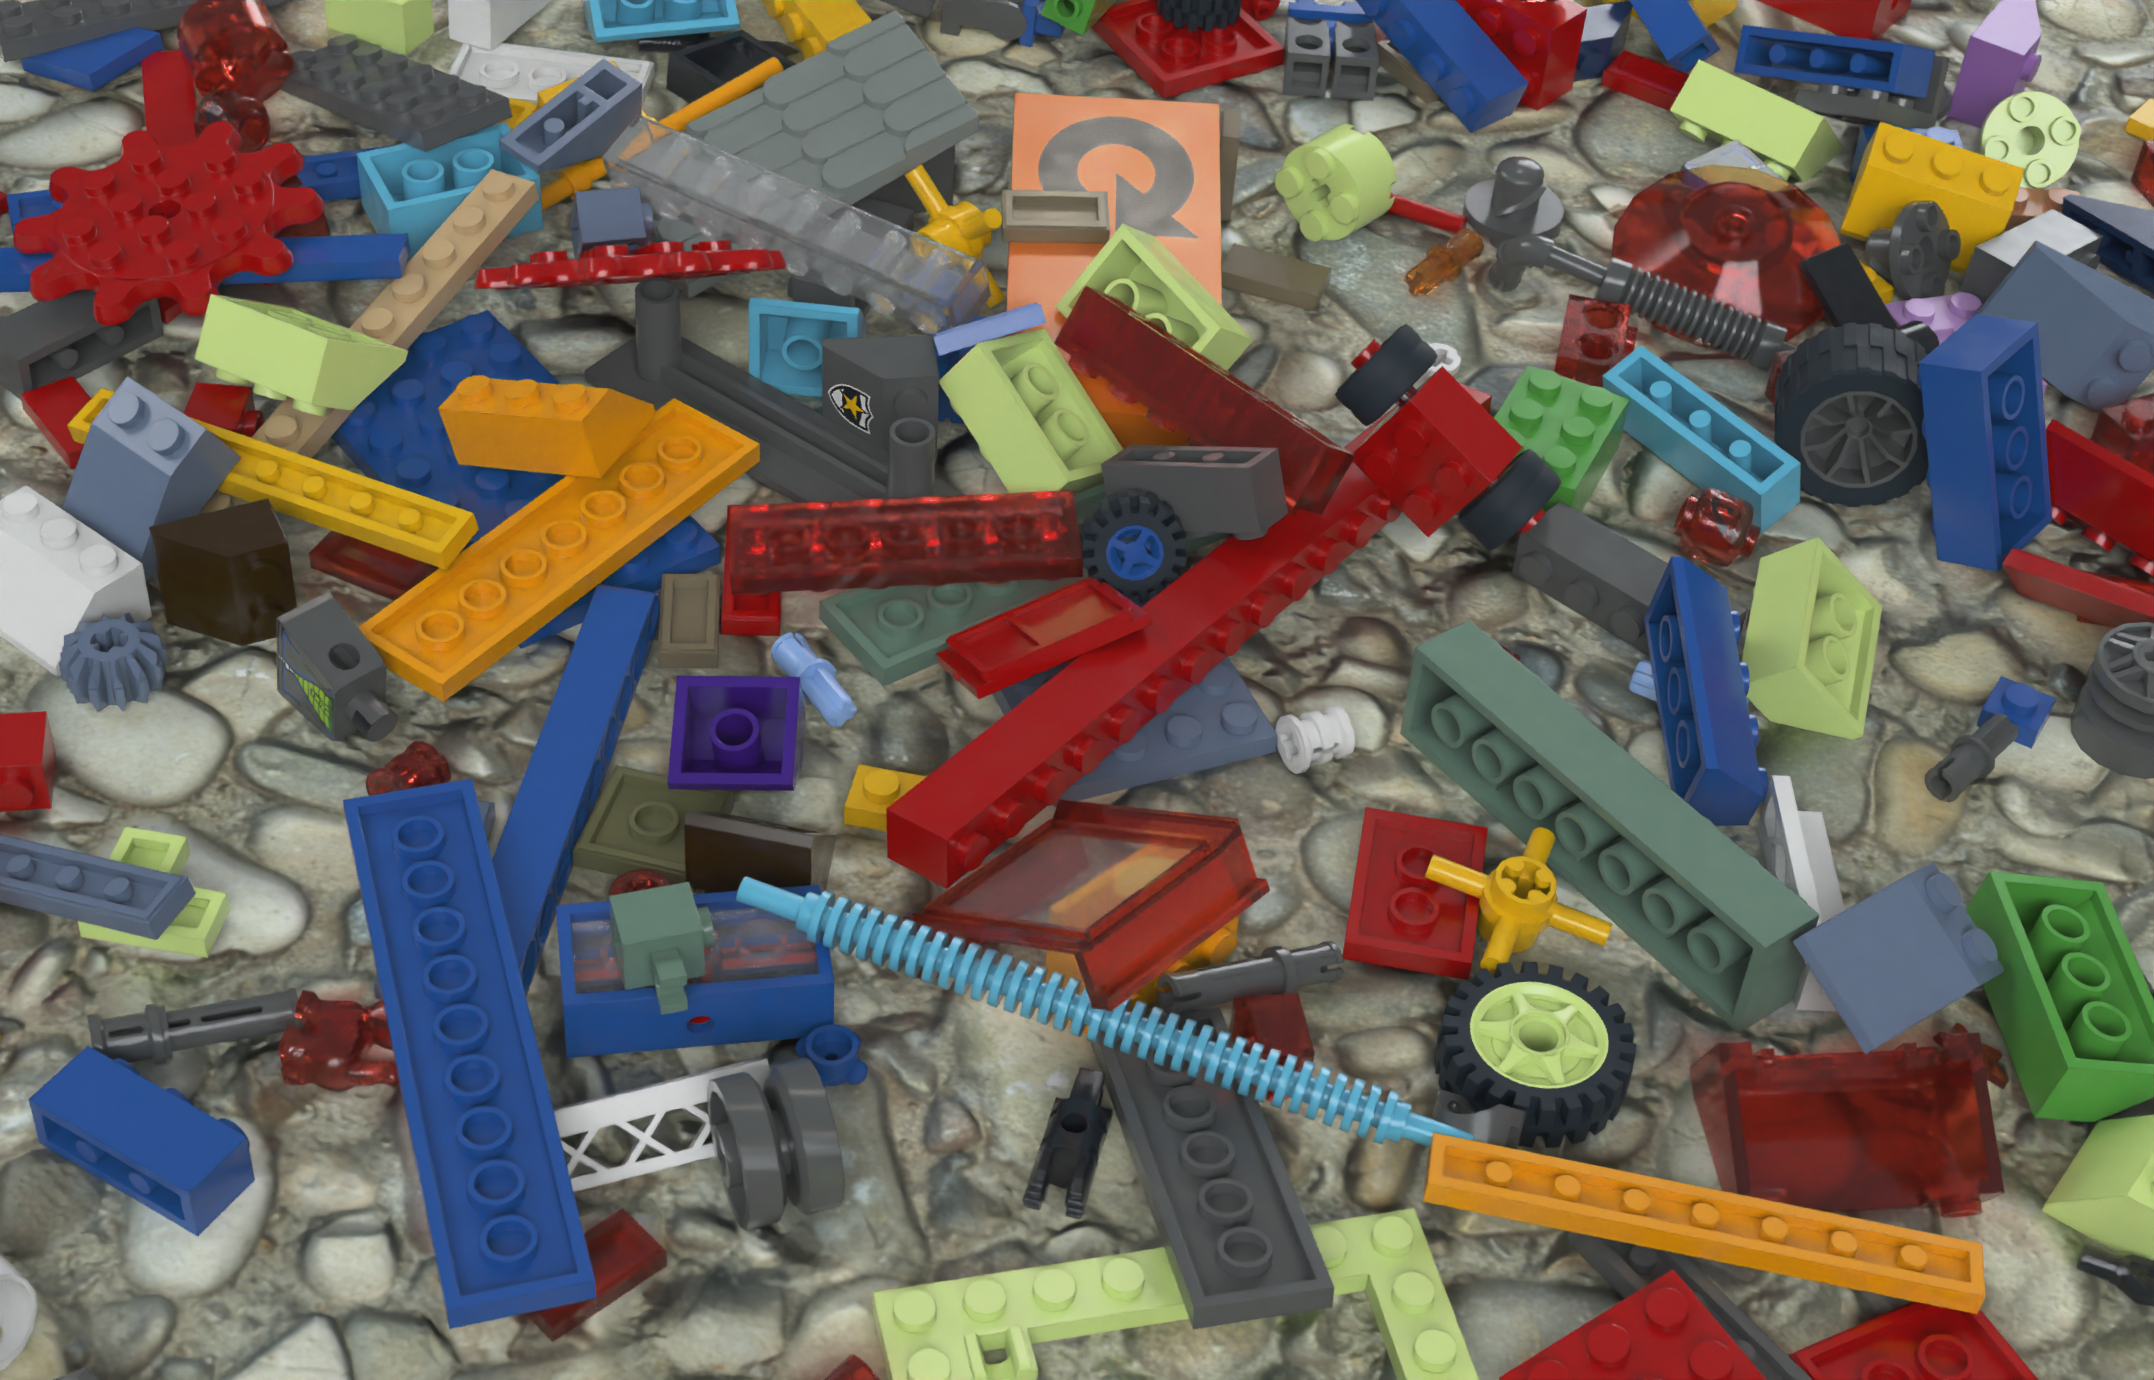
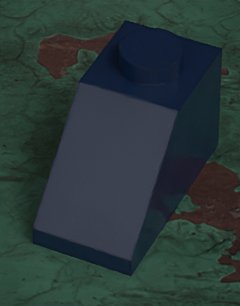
M1629 0L1585 7L1587 8V14L1573 82L1602 77L1603 71L1618 57L1625 46L1633 8Z

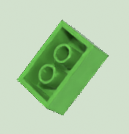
M1528 365L1494 419L1523 447L1516 456L1527 449H1531L1561 479L1562 482L1559 488L1542 509L1547 512L1559 501H1562L1575 510L1582 512L1619 449L1630 399L1611 393L1605 388L1590 386L1560 376L1554 371Z

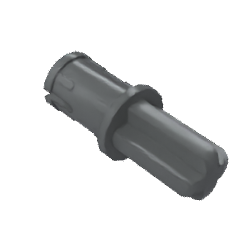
M1997 713L1972 735L1958 737L1951 745V752L1926 773L1925 784L1927 789L1939 800L1945 798V795L1946 802L1956 800L1974 780L1984 778L1995 768V758L2018 738V726L2010 722L2008 715Z

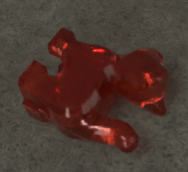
M302 991L295 1007V1017L305 1019L302 1030L287 1024L279 1043V1054L282 1064L281 1073L284 1084H315L326 1090L338 1092L349 1090L355 1086H372L377 1084L390 1087L400 1086L395 1063L386 1060L367 1061L369 1051L373 1045L393 1051L382 999L366 1006L349 1000L319 999L314 991Z

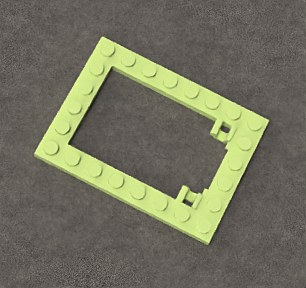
M1415 1208L1309 1224L1333 1282L1334 1296L1366 1291L1397 1380H1479ZM1164 1247L873 1292L872 1310L888 1380H1037L1038 1367L1031 1344L1189 1319ZM1005 1348L1007 1355L1005 1361L998 1364L985 1363L983 1352Z

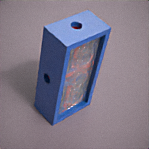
M820 885L781 888L804 897L808 892L821 895ZM738 891L693 894L697 908L707 906L709 909L715 943L714 946L704 948L705 976L687 979V985H683L688 1000V1010L661 1015L654 985L630 990L624 989L611 941L609 901L556 905L566 1058L783 1040L808 1036L814 1029L820 1026L834 1024V977L830 950L823 946V937L817 944L806 939L807 933L795 928L796 922L736 901Z

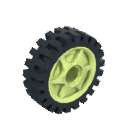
M1511 962L1497 965L1494 976L1487 969L1475 973L1472 983L1465 980L1457 987L1455 996L1451 995L1443 1014L1436 1045L1435 1073L1440 1074V1089L1467 1097L1471 1105L1478 1112L1490 1109L1498 1104L1525 1111L1526 1116L1518 1146L1533 1148L1536 1136L1543 1137L1546 1148H1558L1561 1146L1564 1135L1574 1145L1585 1141L1588 1131L1596 1135L1605 1129L1608 1119L1613 1121L1624 1101L1636 1055V1043H1633L1634 1031L1631 1022L1624 1023L1625 1011L1620 1004L1615 1003L1608 1006L1610 994L1600 985L1588 992L1589 978L1577 972L1570 981L1562 979L1564 968L1552 964L1549 966L1547 975L1538 973L1537 962H1523L1520 973L1515 972Z

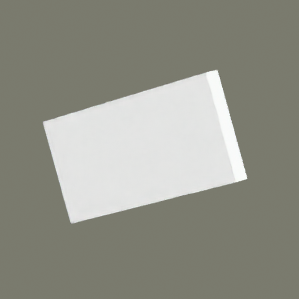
M462 43L448 74L457 75L460 79L475 85L485 86L486 89L505 97L537 104V92L582 76L604 58L605 60H613L622 71L642 83L643 106L654 79V63L651 61L501 43L490 51Z

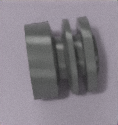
M2127 623L2107 631L2099 642L2094 654V661L2087 672L2088 680L2080 691L2071 715V733L2080 749L2097 764L2120 775L2151 779L2154 778V623Z

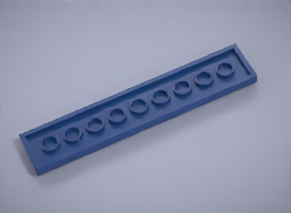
M466 779L343 800L355 869L449 1329L596 1299L593 1269L473 780Z

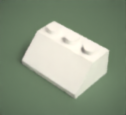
M27 485L0 500L1 638L58 677L61 675L59 662L61 661L60 653L64 646V636L78 632L80 621L99 622L102 619L103 613L109 619H119L124 614L130 613L135 622L146 621L152 617L143 564Z

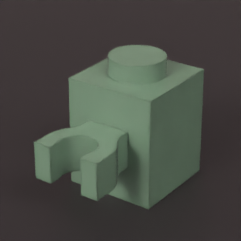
M689 882L609 896L611 941L624 989L630 990L654 985L661 1015L688 1010V1000L683 985H687V979L705 976L704 948L714 946L715 943L713 924L708 907H696Z

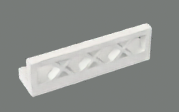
M1772 775L1757 825L1766 870L1792 892L1802 897L1811 908L1820 914L1817 927L1845 911L1822 812L1798 811L1791 777ZM1804 962L1794 994L1796 1010L1838 1012L1807 963Z
M751 1059L553 1108L560 1138L585 1132L575 1148L561 1140L563 1151L570 1155L566 1162L569 1176L578 1161L594 1170L593 1172L570 1177L573 1192L716 1156L713 1141L704 1143L711 1131L709 1115L693 1105L707 1102V1088L711 1079L745 1072L750 1074L763 1090L769 1070L768 1059ZM681 1108L704 1123L688 1148L673 1151L651 1138L667 1111ZM651 1116L643 1131L627 1123V1121ZM615 1125L637 1140L621 1165L605 1168L583 1153L599 1128ZM645 1145L661 1153V1155L637 1160Z

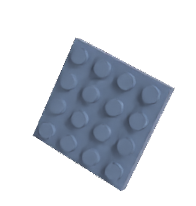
M1156 591L1149 593V599L1151 600L1158 593ZM1130 596V600L1140 607L1149 602L1140 603L1138 596ZM1227 656L1209 671L1199 684L1192 685L1174 700L1167 711L1157 714L1139 729L1128 743L1121 744L1104 758L1092 773L1085 774L1068 788L1053 806L1056 807L1276 752L1278 736ZM1076 658L993 693L1003 714L1006 715Z

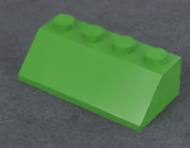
M1989 871L1966 908V912L1975 926L1985 931L1992 939L1998 952L1997 959L2005 970L1983 984V987L2034 1118L2093 1123L2154 1098V999L2104 883Z

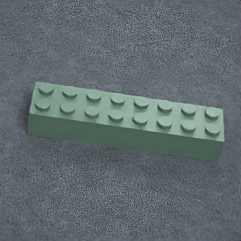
M1468 620L1415 647L1400 734L1525 845H1527L1533 829L1542 827L1550 830L1555 836V842L1547 864L1738 1033H1741L1793 1000L1805 960L1792 941L1815 928L1820 916L1802 897L1786 887L1767 871L1758 860L1748 855L1716 828L1709 819L1703 817L1685 802L1665 782L1659 780L1641 765L1621 745L1615 743L1578 709L1571 706L1546 685L1538 675L1527 669L1502 648L1495 639L1489 637L1472 621Z

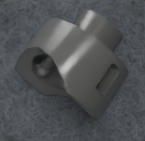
M1439 1089L1431 1119L1475 1135L1473 1141L1517 1149L1526 1112L1501 1104L1478 1112L1471 1105L1467 1097Z

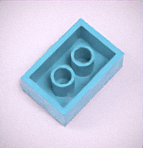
M506 122L488 126L426 152L404 143L356 153L362 206L378 234L408 233L411 249L408 260H411L491 169L536 182L539 194L538 201L506 237H517L526 232L543 229L540 177L537 172L499 147V140L511 131Z

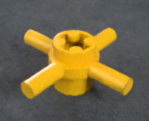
M922 164L906 173V179L930 215L928 224L912 236L911 259L915 263L921 264L928 273L936 277H945L957 267L963 268L989 309L1006 298L980 257L983 249L992 241V230L999 228L1002 224L1001 213L995 208H989L981 212L975 205L967 201H961L954 206H948Z
M1546 828L1533 829L1523 855L1503 860L1496 870L1492 871L1489 875L1433 854L1425 878L1480 899L1479 905L1481 910L1478 916L1477 927L1482 938L1488 943L1481 959L1480 967L1482 970L1487 969L1493 976L1497 965L1508 963L1512 953L1523 952L1531 948L1537 941L1540 932L1545 930L1547 926L1601 947L1605 946L1611 931L1612 923L1557 902V881L1553 872L1546 866L1555 842V836Z

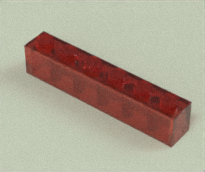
M1085 286L1053 343L1071 355L1068 365L1092 379H1097L1098 375L1108 380L1110 383L1106 390L1110 394L1130 405L1135 406L1137 401L1149 408L1145 415L1148 420L1167 431L1174 433L1176 428L1189 435L1185 441L1187 446L1278 448L1287 509L1291 515L1296 516L1300 509L1322 515L1356 457L1309 424L1110 294Z

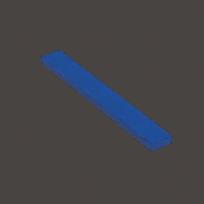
M408 233L276 238L282 241L293 254L294 262L289 270L282 274L268 277L253 272H238L223 279L219 285L398 279L403 276L411 250ZM15 247L0 248V293L30 292L29 285L32 271L49 261L54 255L50 253L23 254L18 252Z

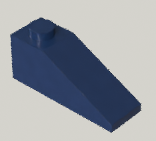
M2074 194L2063 197V215L2103 236L2096 253L2100 256L2099 262L2154 294V211Z

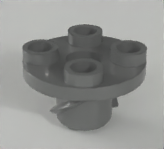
M1518 156L1504 159L1498 166L1492 167L1496 172V177L1476 183L1468 190L1465 196L1463 216L1468 218L1467 222L1476 231L1489 237L1490 244L1498 249L1503 241L1519 236L1533 235L1553 239L1560 234L1564 215L1563 204L1559 197L1547 188V183L1543 182V168L1532 159Z
M1913 201L1901 210L1893 228H1877L1871 232L1865 244L1866 265L1873 269L1876 274L1893 281L1897 292L1906 301L1914 298L1922 299L1943 296L1951 260H1955L1958 257L1961 241L1959 233L1956 230H1950L1947 218L1936 202Z

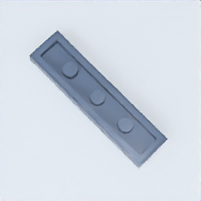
M0 834V902L157 940L196 894L188 877Z

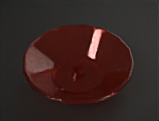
M1707 165L1670 173L1636 194L1614 226L1611 258L1615 256L1632 263L1633 270L1638 266L1641 267L1642 274L1647 270L1651 271L1652 277L1658 274L1661 277V281L1668 278L1670 285L1678 282L1679 289L1685 285L1688 287V293L1695 289L1697 290V296L1704 293L1707 300L1714 297L1716 304L1719 301H1724L1725 308L1731 304L1734 306V312L1741 308L1743 309V315L1750 312L1753 319L1756 316H1760L1762 323L1770 320L1787 327L1784 341L1788 342L1821 320L1825 315L1824 309L1798 264L1806 258L1839 246L1842 243L1829 215L1798 186L1754 168ZM1656 319L1650 323L1656 329L1699 347L1711 348V341L1704 345L1701 338L1698 341H1694L1692 334L1688 338L1684 337L1683 330L1679 334L1675 333L1674 326L1667 330L1665 323L1661 326L1656 325Z

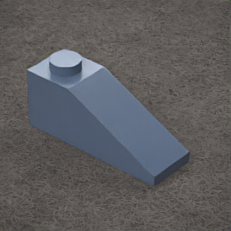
M603 58L499 140V147L538 174L608 154L641 127L642 83Z

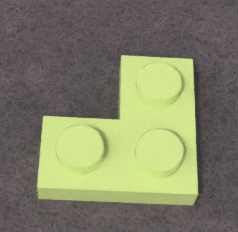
M125 827L109 859L180 876L190 856V850L186 836ZM193 887L196 892L195 896L157 940L78 921L80 935L84 938L208 958L230 912L228 895L225 892Z

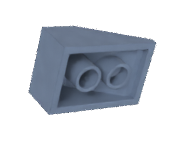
M2036 240L1976 313L2038 322L2042 376L2065 396L2110 418L2154 369V299Z
M127 376L91 423L62 510L143 564L147 583L156 571L149 527L197 516L240 460L241 456L206 428Z
M1934 862L1897 880L1792 941L1865 1055L2005 971L1997 959L1998 952L1994 942L1985 931L1975 926L1961 904L1962 899L1957 886L1947 875L1940 873Z

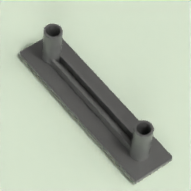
M660 277L649 278L641 281L636 286V337L585 370V381L594 387L613 389L654 405L655 411L675 398L760 443V462L745 472V474L903 565L910 564L950 547L986 518L987 507L934 477L935 428L931 423L915 417L897 420L890 427L889 451H886L682 337L679 287L669 279Z

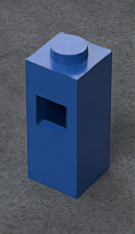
M1629 0L1665 58L1674 69L1687 73L1695 67L1698 60L1705 61L1720 50V47L1690 0Z

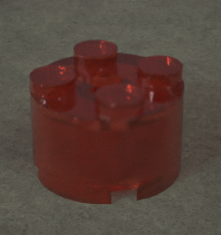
M199 0L185 12L178 24L177 38L179 40L180 56L198 92L205 97L211 91L225 88L249 96L248 98L243 96L244 98L232 97L224 102L232 95L224 91H216L209 99L207 97L206 100L217 106L236 109L241 113H252L258 110L264 101L273 96L286 81V76L293 69L294 61L289 47L268 8L260 0Z

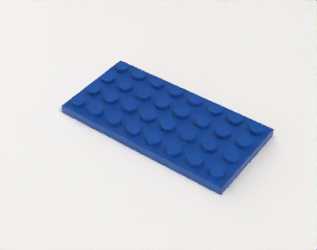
M488 310L467 316L463 320L431 332L420 334L407 349L408 354L405 363L369 394L331 436L335 443L366 477L474 513L479 530L462 551L567 476L458 465L438 407L452 394L462 380L475 375H484L492 379L515 381L531 379L538 383L560 384ZM689 515L600 584L654 592L661 589L662 574H696L721 563V546ZM596 587L518 646L521 649L583 623Z

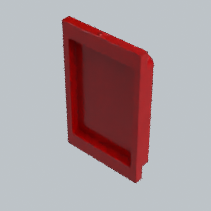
M1085 578L949 636L946 639L948 649L936 653L939 665L950 673L955 680L960 682L978 699H981L1152 625V621L1148 612L1106 582L1100 583L1095 578Z

